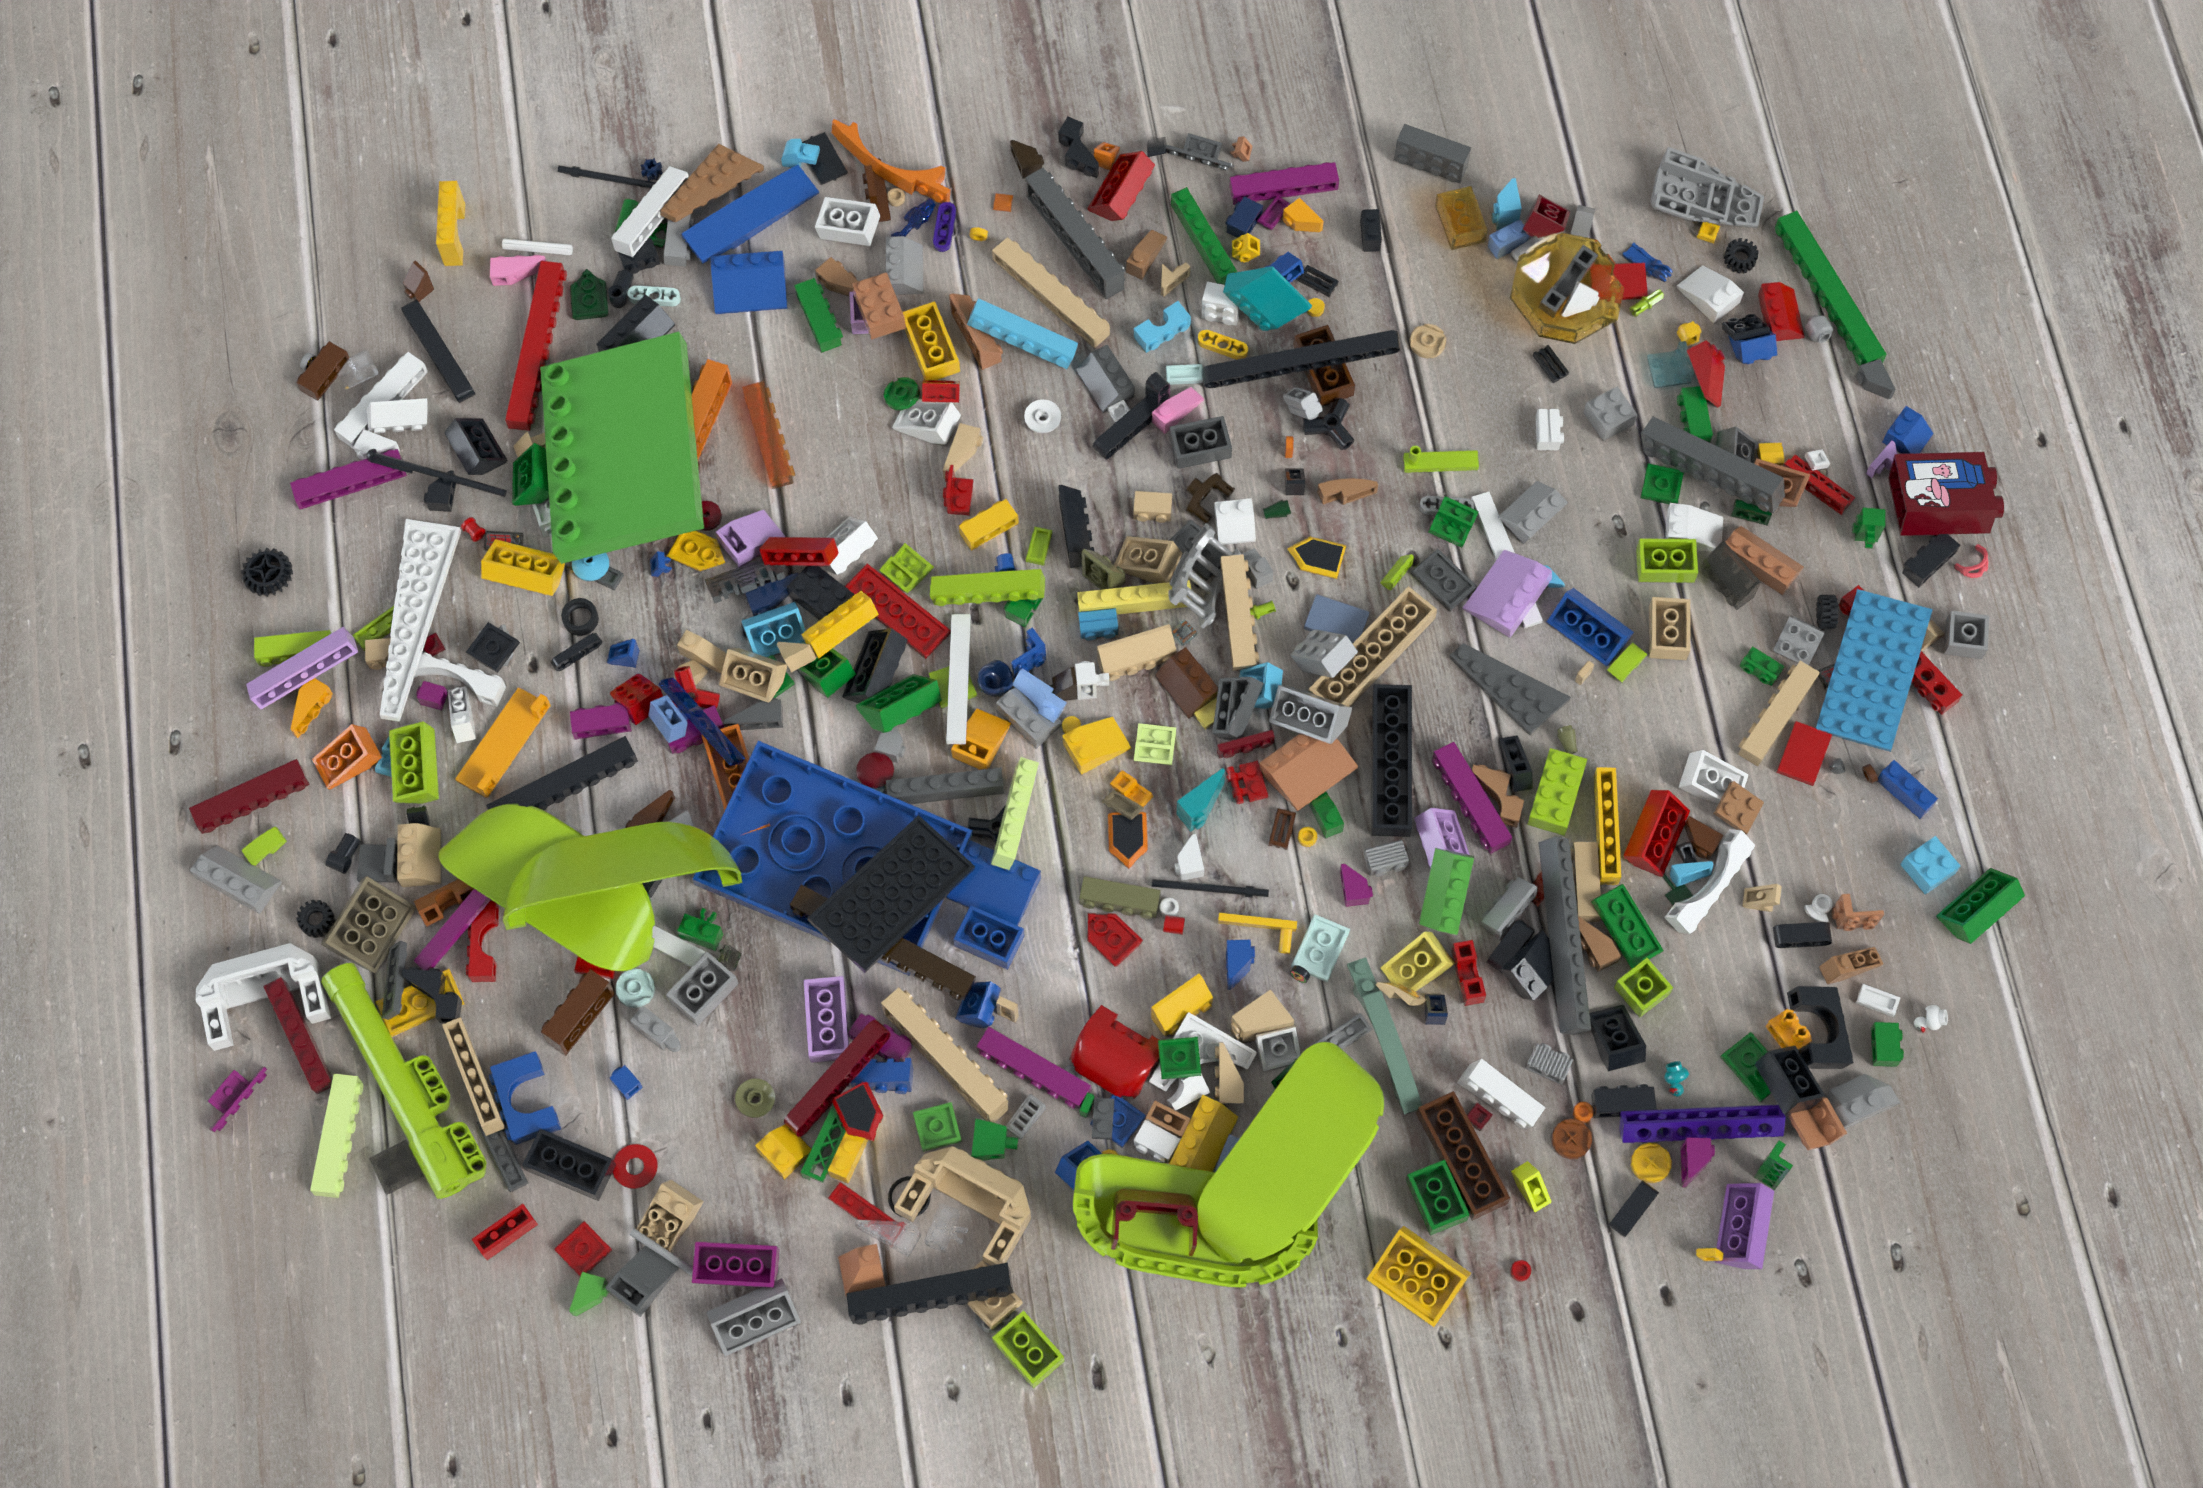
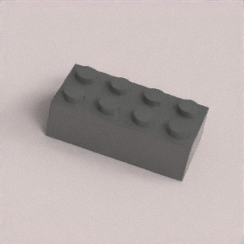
M1404 124L1396 142L1394 160L1400 164L1412 166L1417 170L1429 172L1434 176L1446 178L1451 182L1461 183L1468 168L1471 147Z

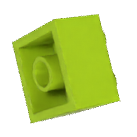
M1646 958L1617 980L1614 989L1640 1018L1668 997L1673 987L1652 962Z

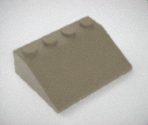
M366 876L359 882L321 945L376 974L389 953V947L395 944L416 910V906Z

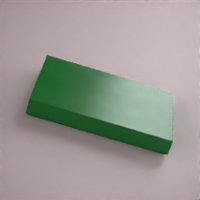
M1750 1032L1720 1057L1755 1098L1761 1102L1772 1093L1760 1075L1755 1063L1768 1050Z

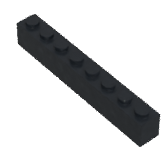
M624 736L487 804L486 807L489 810L500 805L519 804V806H533L546 810L548 806L560 803L566 797L572 794L576 795L584 788L594 786L600 780L612 777L624 768H631L638 760L629 741Z
M1007 1262L846 1293L848 1313L852 1324L862 1325L872 1320L883 1321L893 1316L904 1317L909 1313H924L934 1308L945 1309L950 1305H965L970 1301H986L992 1297H1006L1014 1293L1011 1270Z

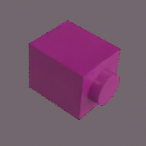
M423 681L422 685L417 689L416 697L420 705L442 711L448 697V692L444 686Z

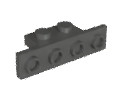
M1188 133L1184 149L1165 144L1168 154L1178 156V153L1183 154L1185 159L1192 161L1197 158L1202 160V164L1211 166L1214 163L1219 165L1218 168L1226 171L1229 168L1234 169L1232 163L1218 160L1223 145L1221 142Z

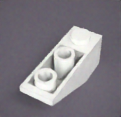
M467 686L448 690L451 727L456 742L460 743L476 739Z

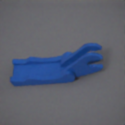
M1635 243L1623 253V257L1630 263H1645L1646 275L1649 277L1652 275L1666 282L1665 278L1672 276L1670 273L1673 271L1669 266L1653 258Z

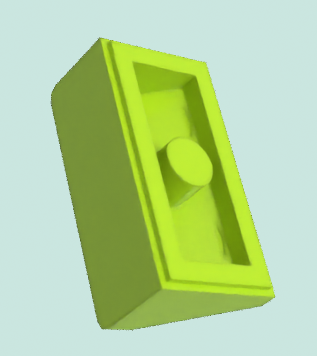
M1412 554L1401 556L1381 580L1380 584L1391 591L1413 565L1414 556Z

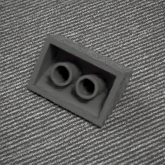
M1108 345L1091 352L1076 368L1077 374L1102 413L1106 412L1108 407L1122 400L1126 402L1135 397V386Z

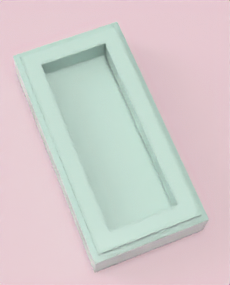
M1202 364L1166 366V380L1170 385L1203 383Z

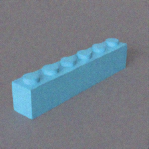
M979 298L972 309L967 325L1065 369L1069 367L1078 346V343Z

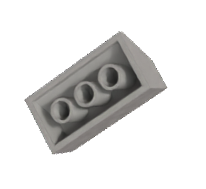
M1278 685L1269 722L1332 744L1348 726L1352 707L1291 686Z
M215 846L201 854L190 869V872L197 880L259 914L282 883L281 880L219 846Z
M782 1278L775 1281L774 1288L761 1287L706 1312L725 1356L801 1323Z

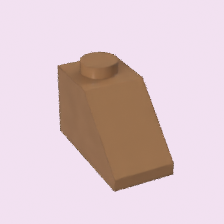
M1154 1101L1145 1120L1173 1135L1182 1137L1190 1118Z

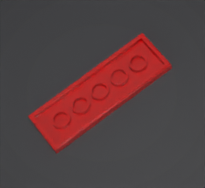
M868 563L845 585L854 595L862 591L870 597L879 614L875 618L888 629L892 628L907 638V644L925 659L951 634L949 628Z

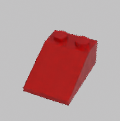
M1705 340L1688 349L1687 353L1704 397L1718 408L1721 406L1725 372L1723 360L1725 357L1722 351L1717 350L1714 344L1711 345Z

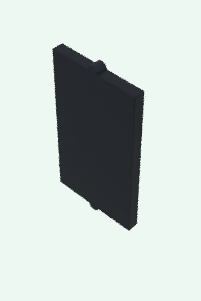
M825 132L814 137L811 136L810 139L802 142L816 145L820 148L816 165L810 164L821 185L832 180L836 181L837 178L848 174Z

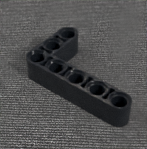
M1158 372L1151 374L1145 383V398L1094 441L1092 447L1104 459L1107 460L1152 422V412L1170 398V383Z

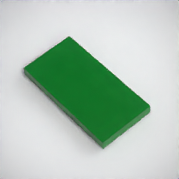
M1624 884L1591 901L1631 969L1646 958L1651 959L1664 951Z

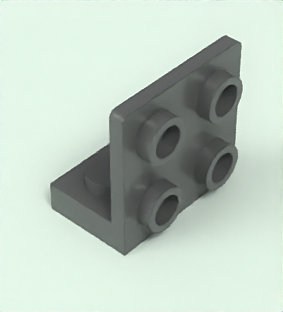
M387 838V845H360L357 872L358 882L368 876L376 882L396 883L397 841L395 838Z

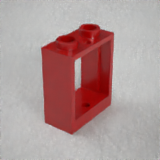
M923 380L922 402L959 403L960 381Z

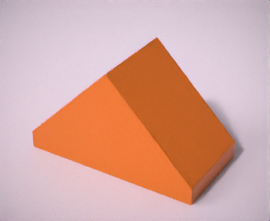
M1106 142L1098 145L1094 149V158L1098 161L1099 167L1111 170L1120 147Z

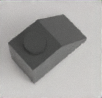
M1881 359L1860 365L1856 378L1858 383L1862 384L1864 390L1886 399H1891L1896 389Z

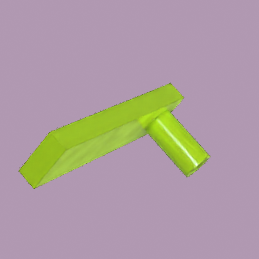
M1412 446L1410 453H1404L1403 455L1404 473L1479 470L1478 450L1421 452L1419 446Z

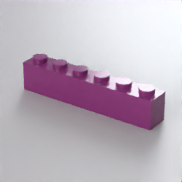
M1325 162L1318 165H1306L1297 168L1289 167L1283 170H1270L1269 172L1262 173L1254 172L1248 175H1235L1230 177L1229 188L1233 205H1236L1238 201L1241 202L1244 196L1257 202L1275 199L1276 196L1285 198L1338 190L1339 176L1336 163Z
M398 449L388 450L382 454L402 460ZM364 459L353 461L342 467H334L323 473L318 472L307 478H299L291 482L290 485L295 502L301 510L405 477L407 473L371 463Z
M1455 742L1434 751L1432 764L1436 770L1439 769L1441 772L1442 781L1446 786L1450 787L1453 799L1461 805V812L1465 818L1468 817L1470 820L1471 829L1475 834L1478 833L1481 838L1480 843L1482 847L1492 854L1508 846L1512 840L1511 834Z
M991 1027L987 1028L976 1046L979 1055L984 1059L989 1060L991 1058L995 1060L998 1067L1014 1071L1013 1075L1021 1080L1023 1078L1031 1081L1030 1085L1039 1090L1040 1088L1047 1090V1094L1056 1100L1059 1097L1071 1109H1075V1107L1080 1109L1087 1092L1091 1093L1092 1091L1090 1084Z

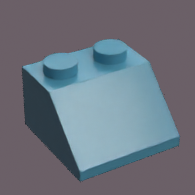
M1516 178L1510 180L1498 194L1496 203L1493 204L1494 213L1491 214L1492 223L1496 225V230H1500L1520 219L1522 207Z
M1268 662L1240 670L1239 677H1253L1264 683L1254 708L1267 709L1273 707L1278 685L1282 686L1283 670Z

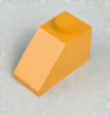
M1300 197L1283 210L1284 223L1294 231L1321 232L1323 230L1324 221Z

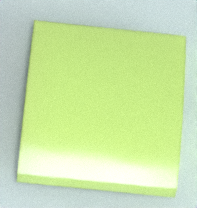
M1138 723L1134 761L1172 765L1177 728Z

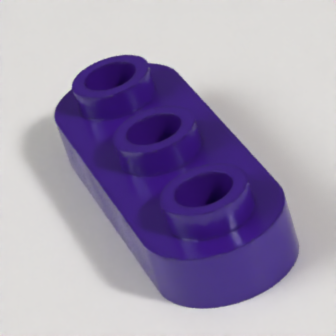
M944 202L938 207L933 246L939 252L949 250L952 243L956 207L951 202Z

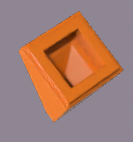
M996 193L993 210L1011 212L1013 195Z

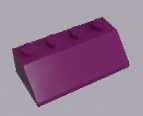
M695 1242L692 1283L774 1288L778 1272L780 1249L777 1246Z

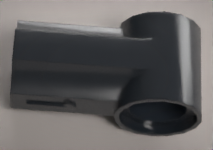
M627 270L618 271L613 285L608 289L611 305L615 308H622L627 302V292L634 279L633 274Z
M345 833L336 850L331 851L328 855L326 866L345 874L351 866L352 856L361 843L360 839L352 834Z

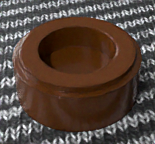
M1871 764L1862 767L1863 774L1869 783L1872 784L1878 781L1877 774Z

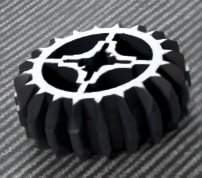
M267 547L264 552L261 549L258 550L259 553L257 554L252 552V558L246 557L248 563H242L244 569L241 570V574L243 575L242 580L246 588L250 589L253 594L257 593L260 597L263 593L268 597L270 593L276 596V591L278 590L283 592L282 587H288L287 582L292 581L290 575H293V570L291 569L293 567L291 562H289L288 556L284 555L282 551L278 552L275 548L270 551ZM271 562H276V563L280 564L281 567H277L276 565H272ZM254 578L262 579L263 583L255 581Z

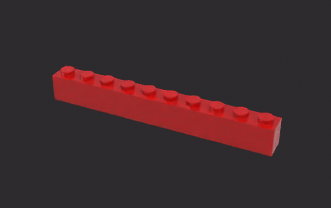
M540 262L505 419L508 429L530 431L531 425L535 423L534 411L539 405L538 393L542 391L541 367L545 366V361L549 359L548 348L549 344H552L553 341L552 329L556 327L555 316L556 312L560 310L559 298L563 296L562 284L567 278V271L564 270L562 263Z

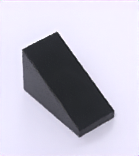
M1684 842L1675 846L1683 863L1697 862L1691 843Z

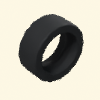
M572 599L562 609L561 618L564 627L573 635H588L598 625L599 617L596 607L587 599ZM579 608L588 609L591 613V619L586 624L575 626L570 623L569 616L574 610Z

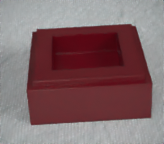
M437 633L427 637L423 648L425 653L430 654L432 657L446 650Z
M1476 1103L1467 1116L1472 1126L1481 1131L1493 1114L1479 1103Z

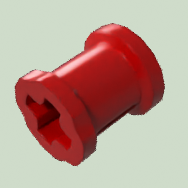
M474 517L466 519L461 525V529L466 531L474 542L482 539L486 533V530L476 523Z

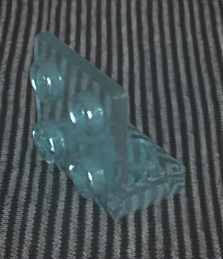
M1686 341L1679 342L1677 349L1672 352L1650 354L1647 356L1654 388L1691 383L1694 371L1687 353Z

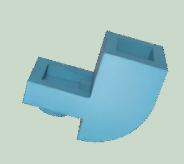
M801 139L788 140L781 158L782 166L793 168L799 165L801 167L802 162L816 165L820 151L819 146L802 143Z

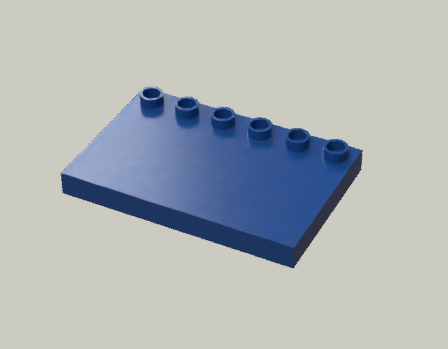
M758 741L713 835L731 854L741 872L742 883L723 887L717 870L696 872L692 880L694 885L830 942L808 921V918L804 916L800 918L792 913L790 903L801 884L829 899L918 815L962 855L972 838V830ZM767 824H770L769 827H766V828H763V829H760V830H756V831L750 832V831H752V830H755V829H757V828H760V827H762V826H765V825H767ZM944 899L903 938L922 948ZM881 960L877 962L908 976L911 974L909 971L904 973L896 968L897 965L892 962L889 964Z

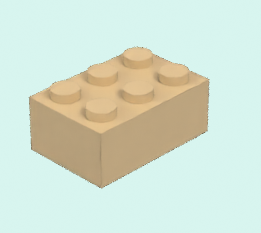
M1652 597L1649 605V658L1687 660L1690 653V599Z

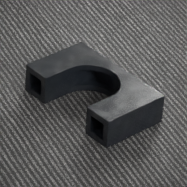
M1797 986L1787 992L1790 1010L1814 1013L1821 1018L1827 1028L1828 1038L1826 1044L1810 1043L1799 1049L1809 1069H1843L1853 1064V1055L1849 1044V1036L1846 1030L1838 988Z

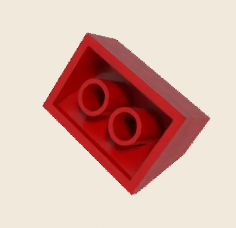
M1781 282L1762 284L1758 298L1763 321L1770 327V331L1776 334V341L1803 339L1805 336L1794 289Z

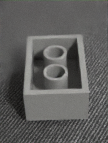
M1315 629L1307 635V638L1295 647L1290 656L1302 672L1334 678L1358 651L1346 635Z
M707 952L666 995L671 1004L695 1025L699 1026L739 983L733 973Z

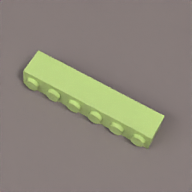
M1020 757L1015 767L991 865L1010 870L1016 858L1039 762Z
M333 1075L310 1189L315 1196L339 1198L340 1192L344 1189V1180L342 1179L344 1172L346 1173L348 1169V1161L346 1159L347 1154L351 1152L352 1148L351 1134L355 1132L356 1128L354 1118L355 1114L359 1112L360 1104L358 1098L363 1092V1083L358 1076Z

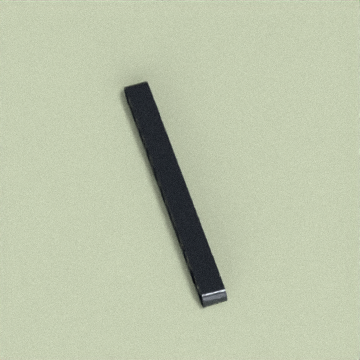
M1389 330L1207 365L1202 368L1204 387L1217 388L1395 354L1400 351L1399 335L1397 331Z

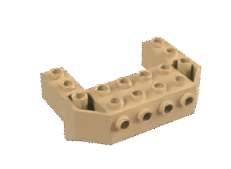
M953 1146L924 1154L915 1165L913 1176L894 1206L895 1213L914 1222L932 1189L935 1188L1000 1224L982 1257L983 1261L990 1266L1006 1263L1031 1220V1212L1022 1183L1004 1175L1003 1172L996 1168H991L982 1160L971 1157L964 1150Z

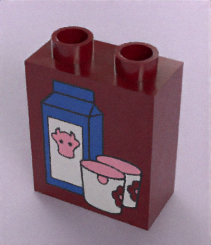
M1985 452L1894 455L1888 475V482L1900 536L1989 534L1995 518L2003 517V497L2001 495L1995 496L1993 490L1997 485V471L1995 467H1988Z

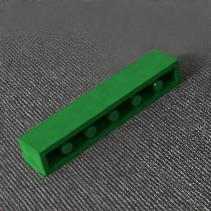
M1186 187L1172 193L1171 207L1216 283L1225 285L1227 275L1237 272L1236 268L1188 188Z

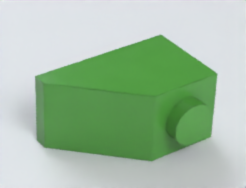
M582 1272L569 1310L572 1316L582 1314L600 1304L603 1298L607 1297L608 1292L605 1287L608 1285V1281L606 1278Z

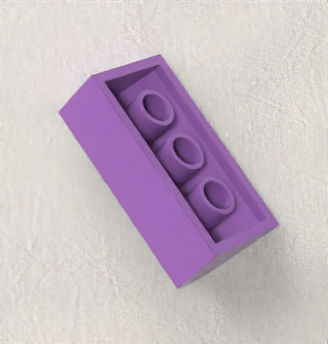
M1761 1183L1727 1184L1717 1242V1249L1723 1252V1260L1714 1262L1741 1269L1763 1268L1774 1190Z

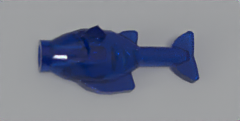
M928 198L923 203L910 209L904 216V220L908 221V224L901 232L891 234V237H906L913 228L918 230L922 224L928 222L936 203Z

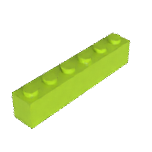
M1041 569L931 576L930 598L933 604L938 606L949 604L963 605L964 603L980 604L982 602L1007 600L1018 601L1022 599L1036 600L1044 598L1045 576Z

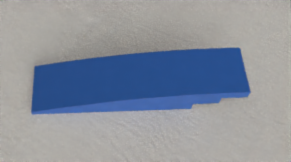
M796 165L716 211L683 232L681 236L701 263L704 264L711 259V256L722 255L729 249L734 250L819 194V191L801 167Z

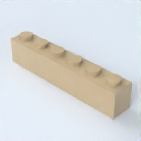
M1244 554L1221 556L1220 559L1233 671L1256 666V663H1259V654L1254 649V645L1257 644L1256 633L1252 632V626H1255L1254 615L1250 614V608H1253L1252 596L1248 597V590L1251 589L1250 578H1246V571L1249 570L1248 560H1244Z
M1801 660L1797 666L1792 665L1787 673L1789 675L1787 681L1785 679L1781 681L1777 688L1780 691L1777 695L1773 694L1768 701L1770 706L1768 709L1763 708L1758 718H1760L1758 724L1754 722L1748 731L1751 733L1749 737H1744L1738 746L1741 748L1739 756L1757 767L1759 766L1820 673L1819 671Z
M460 1017L442 1024L485 1135L487 1136L504 1129L505 1126L462 1018Z

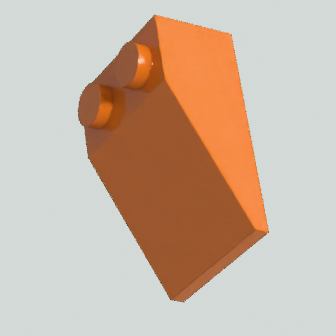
M351 724L319 752L312 761L327 789L331 790L370 769L382 756L368 730L365 727Z

